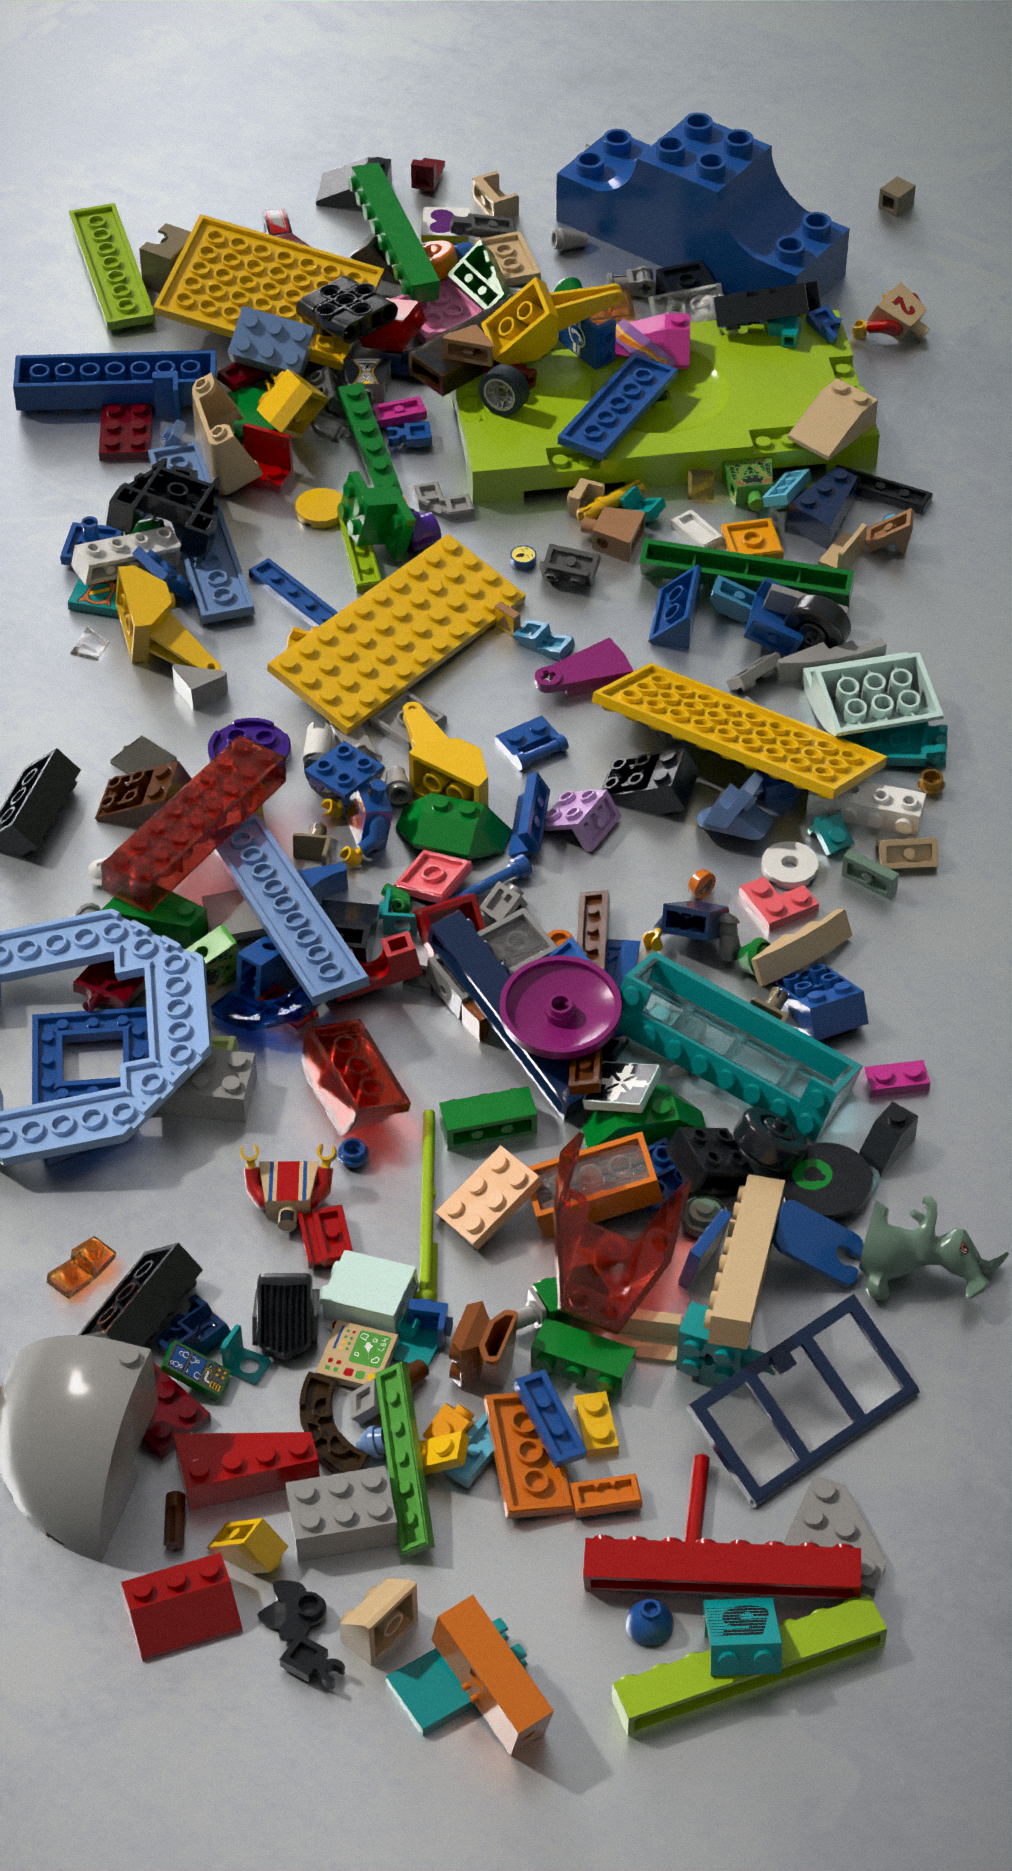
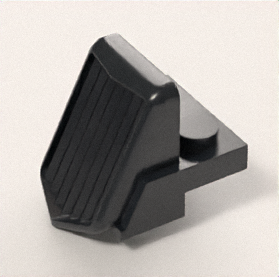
M309 1273L259 1274L252 1315V1346H259L263 1351L283 1360L307 1350L310 1346H317L320 1289H313V1278Z

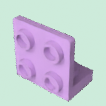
M589 789L579 792L567 791L560 795L559 801L552 809L547 811L544 831L572 829L585 852L594 851L622 816L607 789Z

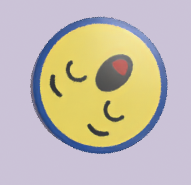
M517 546L512 549L510 563L514 568L528 570L536 564L537 554L532 547Z

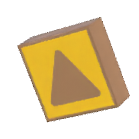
M499 602L494 606L495 627L513 637V633L520 627V613L503 602Z

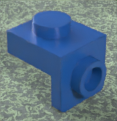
M410 1298L408 1323L413 1324L415 1319L418 1318L420 1320L419 1329L437 1331L436 1346L443 1347L445 1336L451 1337L454 1317H448V1303L434 1302L430 1299Z

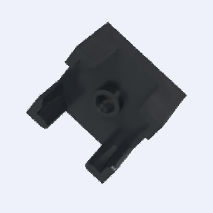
M702 260L656 269L655 294L658 299L662 298V294H666L668 297V314H683V306L686 302L718 296V287Z

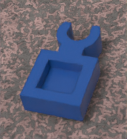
M429 421L405 423L402 429L398 427L387 428V438L390 447H396L402 443H406L407 448L432 445Z

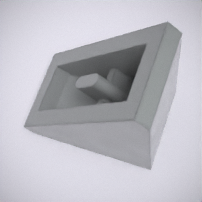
M174 664L172 667L174 687L192 709L222 698L228 693L227 672L180 664Z

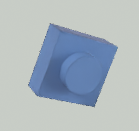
M177 419L172 427L167 426L161 437L164 440L162 447L178 445L182 439L186 423Z

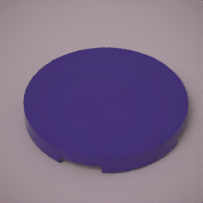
M261 718L237 719L233 721V724L213 733L208 743V758L212 768L220 776L231 780L230 769L233 765L237 768V774H244L246 772V762L254 760L258 780L261 782L278 775L288 765L291 758V741L288 734L274 726L272 721Z

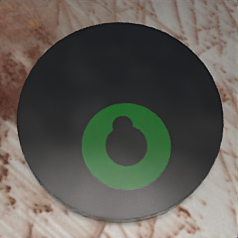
M827 1142L808 1145V1152L800 1164L789 1173L779 1172L778 1178L785 1180L783 1195L785 1202L795 1200L829 1219L858 1213L869 1201L873 1186L870 1166L858 1152L841 1144Z

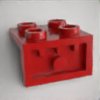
M245 423L243 426L244 448L251 458L257 461L263 472L262 476L251 481L248 485L281 493L294 475L291 436Z

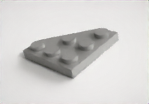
M814 1474L784 1540V1544L799 1546L801 1543L812 1542L822 1547L850 1544L854 1548H861V1592L874 1597L886 1570L887 1562L846 1485Z

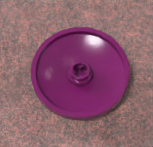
M558 955L533 960L517 969L508 978L500 995V1019L507 1035L523 1050L543 1058L565 1060L593 1053L613 1037L620 1024L622 1002L620 991L615 981L598 965L578 957Z

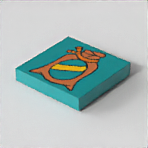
M79 577L68 600V609L119 617L115 604L117 579L85 586Z

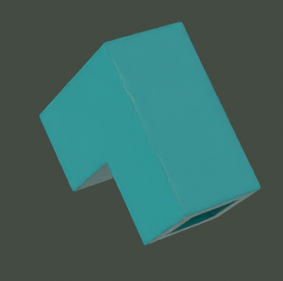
M788 316L769 319L768 335L781 337V347L797 348L801 333L802 317Z

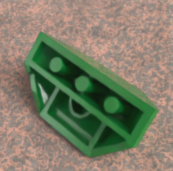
M429 793L404 806L396 824V831L401 833L414 848L464 859L486 857L494 853L497 855L504 854L512 834V829L485 804L435 793Z
M665 1084L655 1086L642 1113L594 1110L582 1127V1135L587 1149L643 1132L648 1147L664 1137L670 1141L679 1127L706 1128V1124L700 1109Z

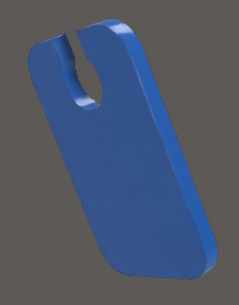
M795 1200L786 1201L780 1208L773 1236V1244L777 1251L841 1286L849 1287L857 1279L859 1269L841 1263L837 1258L836 1250L838 1248L844 1249L850 1256L859 1260L864 1246L861 1237Z

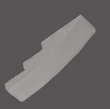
M882 638L861 646H857L851 640L829 649L822 642L778 659L775 680L778 683L801 682L803 668L884 656L887 644Z

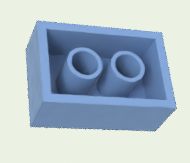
M242 306L228 350L230 361L273 372L277 375L289 369L303 378L316 337L314 326Z

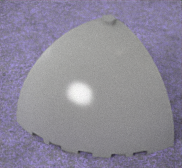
M64 1335L44 1338L25 1346L16 1354L1 1387L0 1471L5 1484H7L8 1489L13 1495L14 1502L26 1518L29 1517L39 1526L40 1531L45 1536L51 1535L62 1542L64 1548L102 1562L137 1483L135 1455L158 1405L151 1349L94 1336Z

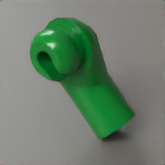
M389 883L385 884L381 895L386 898L387 887L392 888V909L394 913H410L412 910L410 894Z

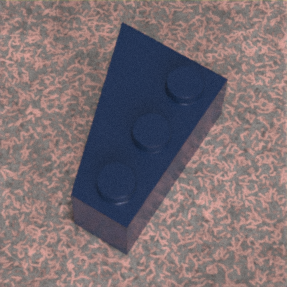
M836 466L789 503L787 528L828 550L833 537L839 532L842 521L846 519L856 501L858 477Z

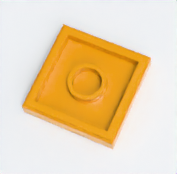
M771 518L720 524V533L724 537L727 551L783 559L784 551Z

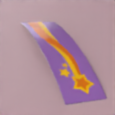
M624 318L616 326V342L631 354L636 353L671 367L676 363L667 353Z

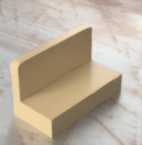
M862 523L853 535L842 531L819 559L818 565L848 570L865 549L867 525Z
M938 838L876 840V846H879L880 864L890 869L939 867Z
M617 1306L614 1341L636 1348V1360L676 1364L678 1331L681 1326L682 1314Z

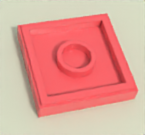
M423 850L396 881L394 886L409 893L411 897L440 903L448 900L473 870L472 861Z

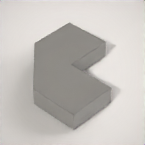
M439 482L413 485V493L419 509L426 512L429 511L433 515L448 521L475 517V510L469 494L444 498Z

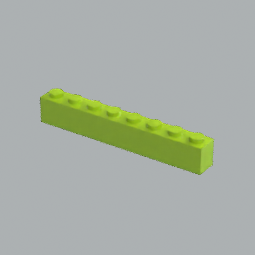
M870 1594L861 1598L852 1597L829 1609L820 1608L806 1617L797 1620L788 1619L778 1625L782 1641V1674L711 1676L710 1650L701 1653L692 1652L681 1660L669 1664L660 1663L653 1666L649 1671L621 1677L617 1682L612 1683V1703L627 1736L885 1647L887 1627Z

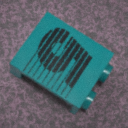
M773 1598L703 1600L704 1637L709 1638L711 1676L782 1674V1641Z

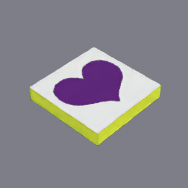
M424 207L421 242L439 240L451 243L469 242V236L451 233L449 225L452 216L466 217L468 213H471V208Z

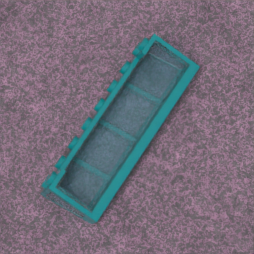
M653 951L625 975L619 989L622 1009L620 1024L616 1031L750 1106L764 1108L779 1114L795 1125L804 1136L813 1141L819 1138L848 1097L863 1065L656 951Z

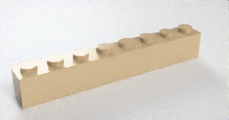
M748 1174L745 1186H739L737 1202L734 1204L733 1216L729 1224L728 1237L726 1236L723 1254H721L719 1269L715 1276L714 1289L710 1295L709 1309L706 1310L704 1329H709L708 1343L748 1349L773 1246V1236L783 1203L785 1180Z

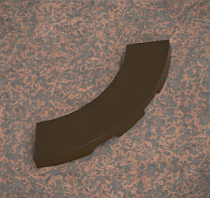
M309 1371L300 1394V1423L302 1432L312 1433L319 1462L332 1474L367 1469L371 1461L370 1455L352 1445L338 1431L335 1425L333 1403L339 1389L338 1382Z

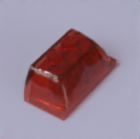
M361 1019L306 1028L302 1050L303 1073L340 1136L355 1133L388 1120L393 1114L409 1111L411 1101Z

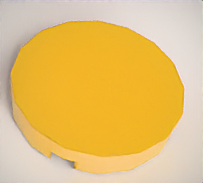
M314 488L305 491L295 502L296 517L301 523H309L313 528H328L339 523L337 507L341 503L343 495L328 488Z

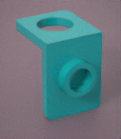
M387 887L385 902H380L379 919H383V934L396 935L409 930L411 937H416L417 915L392 912V888ZM398 920H404L410 924V927L401 929L396 927L394 923Z
M238 1324L234 1326L228 1337L221 1344L220 1355H222V1364L231 1370L230 1375L252 1385H257L271 1364L270 1358L243 1347L242 1329ZM247 1360H254L259 1364L258 1370L253 1373L243 1372L240 1366Z

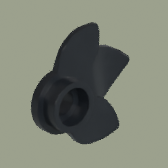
M280 1580L273 1582V1590L277 1601L265 1607L257 1614L258 1619L265 1626L279 1629L281 1641H293L299 1633L305 1635L310 1626L320 1623L326 1616L327 1607L326 1602L321 1596L315 1592H307L303 1584L296 1581ZM309 1608L315 1610L310 1613L304 1612L306 1609Z

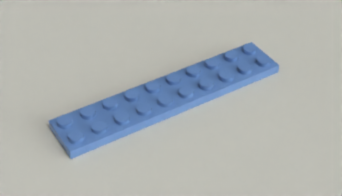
M198 441L148 450L151 467L162 458H167L166 468L171 469L173 465L197 470L198 479L212 483ZM219 505L214 544L205 560L192 557L183 552L181 553V559L188 580L191 583L190 586L194 593V599L203 624L255 614L254 604ZM170 522L173 533L181 543L184 526Z
M258 813L205 831L206 841L314 1006L370 985L368 975Z

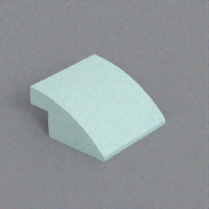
M903 652L803 668L801 683L817 719L833 736L849 735L944 718L920 652Z

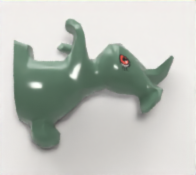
M929 1195L924 1196L922 1201L923 1206L927 1209L926 1216L916 1210L909 1212L911 1218L919 1224V1227L915 1230L888 1224L889 1209L879 1201H875L859 1264V1269L864 1272L867 1278L865 1290L874 1300L888 1299L891 1292L888 1286L889 1280L902 1277L919 1266L941 1265L950 1273L964 1278L967 1282L965 1296L967 1299H971L983 1293L990 1282L984 1275L998 1269L1009 1255L1008 1252H1005L990 1261L982 1259L973 1241L964 1229L955 1228L940 1237L936 1236L937 1203Z

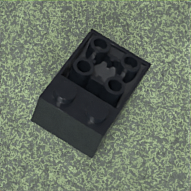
M686 748L612 760L601 790H608L615 805L657 814L684 811L697 780L699 770Z
M322 900L320 906L347 946L353 950L356 959L361 962H369L379 916V905Z

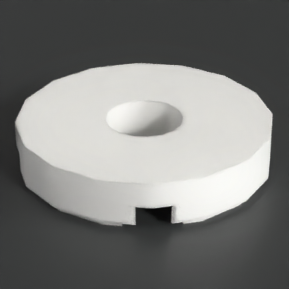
M784 841L775 843L766 849L762 855L761 871L769 882L770 880L775 882L777 887L795 889L803 885H809L810 881L816 878L819 860L815 852L808 846L799 842ZM791 863L796 865V867L788 868L784 864Z

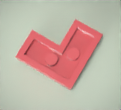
M764 876L741 885L739 888L740 896L768 931L819 911V903L805 885L779 895Z

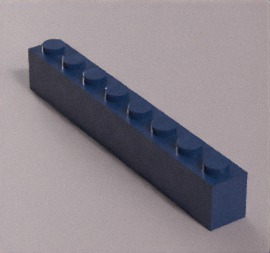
M459 910L430 925L427 942L564 1121L584 1110L583 1099L586 1094H570V1059H548L531 1054L515 1044L505 1032L500 1019V995L506 981L510 977V972L503 962H499L495 957L491 945L486 940H482L476 932V927L472 920L466 919Z

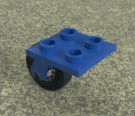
M346 741L341 742L327 754L323 752L314 754L304 764V773L310 787L323 799L334 801L340 799V797L347 799L385 770V765Z

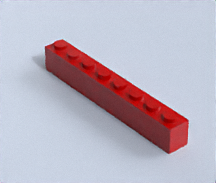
M597 1535L594 1538H585L583 1581L585 1590L847 1600L852 1597L860 1598L861 1548H854L850 1544L822 1547L812 1542H805L795 1546L785 1545L779 1541H769L765 1544H751L746 1540L716 1543L712 1539L704 1538L696 1542H685L674 1537H667L662 1539V1541L648 1540L641 1536H632L628 1539H614L608 1535Z

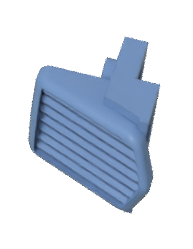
M755 770L740 790L730 783L712 807L702 810L697 815L696 821L704 829L750 840L762 839L773 823V818L754 804L758 795L763 790L760 784L765 776Z

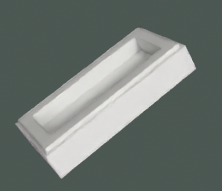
M692 509L671 519V527L693 546L714 549L724 544V537Z

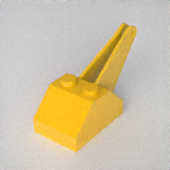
M535 277L483 321L481 325L485 335L493 343V357L496 361L505 365L535 361L542 358L557 345L559 331L607 308L620 304L625 296L621 286L617 283L549 293L546 283Z
M287 369L278 375L272 372L270 376L274 379L275 385L269 380L265 381L268 391L259 399L258 403L260 405L256 410L278 431L299 439L329 401V398L292 370Z
M135 565L118 567L115 604L131 662H146L155 654L172 664L220 671V663L204 649L172 614L171 609H175V597L173 593H169L167 583Z
M406 703L403 706V720L412 750L409 752V782L412 786L413 794L421 798L429 793H435L482 803L488 807V774L481 749L459 738L449 739L420 703Z

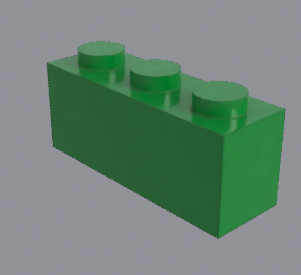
M529 1086L439 1102V1121L447 1150L537 1134V1111Z
M545 1318L531 1346V1366L539 1371L545 1369L547 1373L567 1378L572 1383H581L596 1388L600 1392L606 1391L607 1394L622 1397L636 1368V1348Z

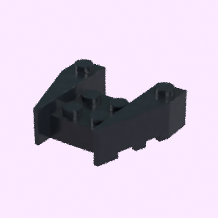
M818 281L713 297L717 327L725 326L726 331L741 329L740 324L748 323V325L760 324L759 321L808 314L810 311L821 308Z
M162 458L153 464L151 470L145 474L140 472L134 476V481L129 484L125 482L118 487L109 501L107 526L131 534L144 512L151 514L154 517L184 526L180 552L205 560L213 547L217 528L220 477L216 476L212 483H208L166 468L168 459Z

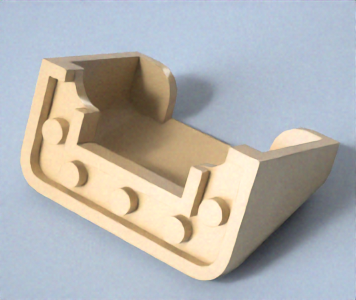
M212 373L197 379L192 388L195 438L199 443L211 481L213 482L216 476L220 477L219 495L225 496L262 476L263 472L257 461L251 458L234 435V422L236 419L238 421L243 419L239 408Z

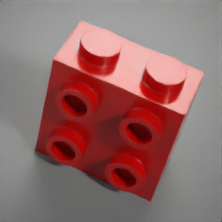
M386 298L397 305L398 314L396 318L386 326L359 340L363 348L402 352L427 320L419 301Z

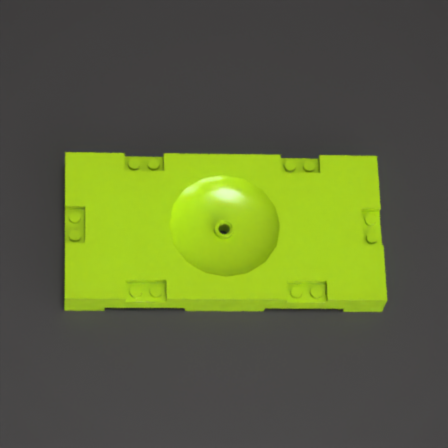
M832 310L837 318H841L838 310ZM807 314L795 315L796 317H802L801 333L797 348L781 347V337L768 335L769 319L765 320V324L741 326V329L726 331V327H717V320L690 322L689 369H678V377L603 461L557 444L558 435L628 360V356L622 355L619 358H615V361L594 370L558 341L557 345L539 360L523 362L529 369L535 368L537 370L536 385L530 389L528 401L515 414L510 416L497 415L483 404L479 396L478 387L480 380L486 375L485 373L451 392L466 460V472L473 504L524 499V491L575 487L580 478L603 484L623 482L624 486L639 479L641 480L640 483L643 482L645 488L722 481L723 461L771 457L772 468L824 464L826 471L833 470L836 465L851 469L877 467L880 434L877 425H873L829 461L788 439V434L820 391L838 378L865 392L864 387H860L853 366V353L842 321L836 342L832 344L822 338L805 320Z

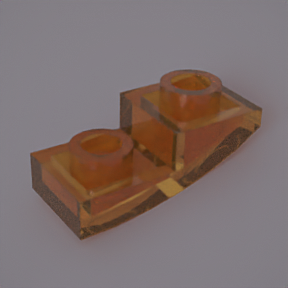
M93 1236L71 1250V1258L48 1272L46 1283L67 1299H70L88 1286L110 1265L116 1257V1252Z

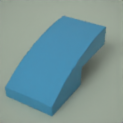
M526 619L513 633V638L528 649L559 661L563 660L575 647L573 637L552 633L549 623Z

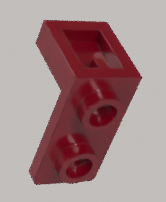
M423 158V160L413 159L411 163V188L434 191L445 168V161Z

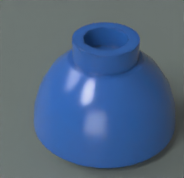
M655 1599L641 1600L634 1604L627 1614L626 1630L629 1636L640 1644L647 1646L661 1644L673 1632L674 1621L672 1613L661 1601Z

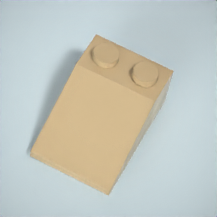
M837 378L820 391L790 431L788 439L829 461L876 424L878 399Z

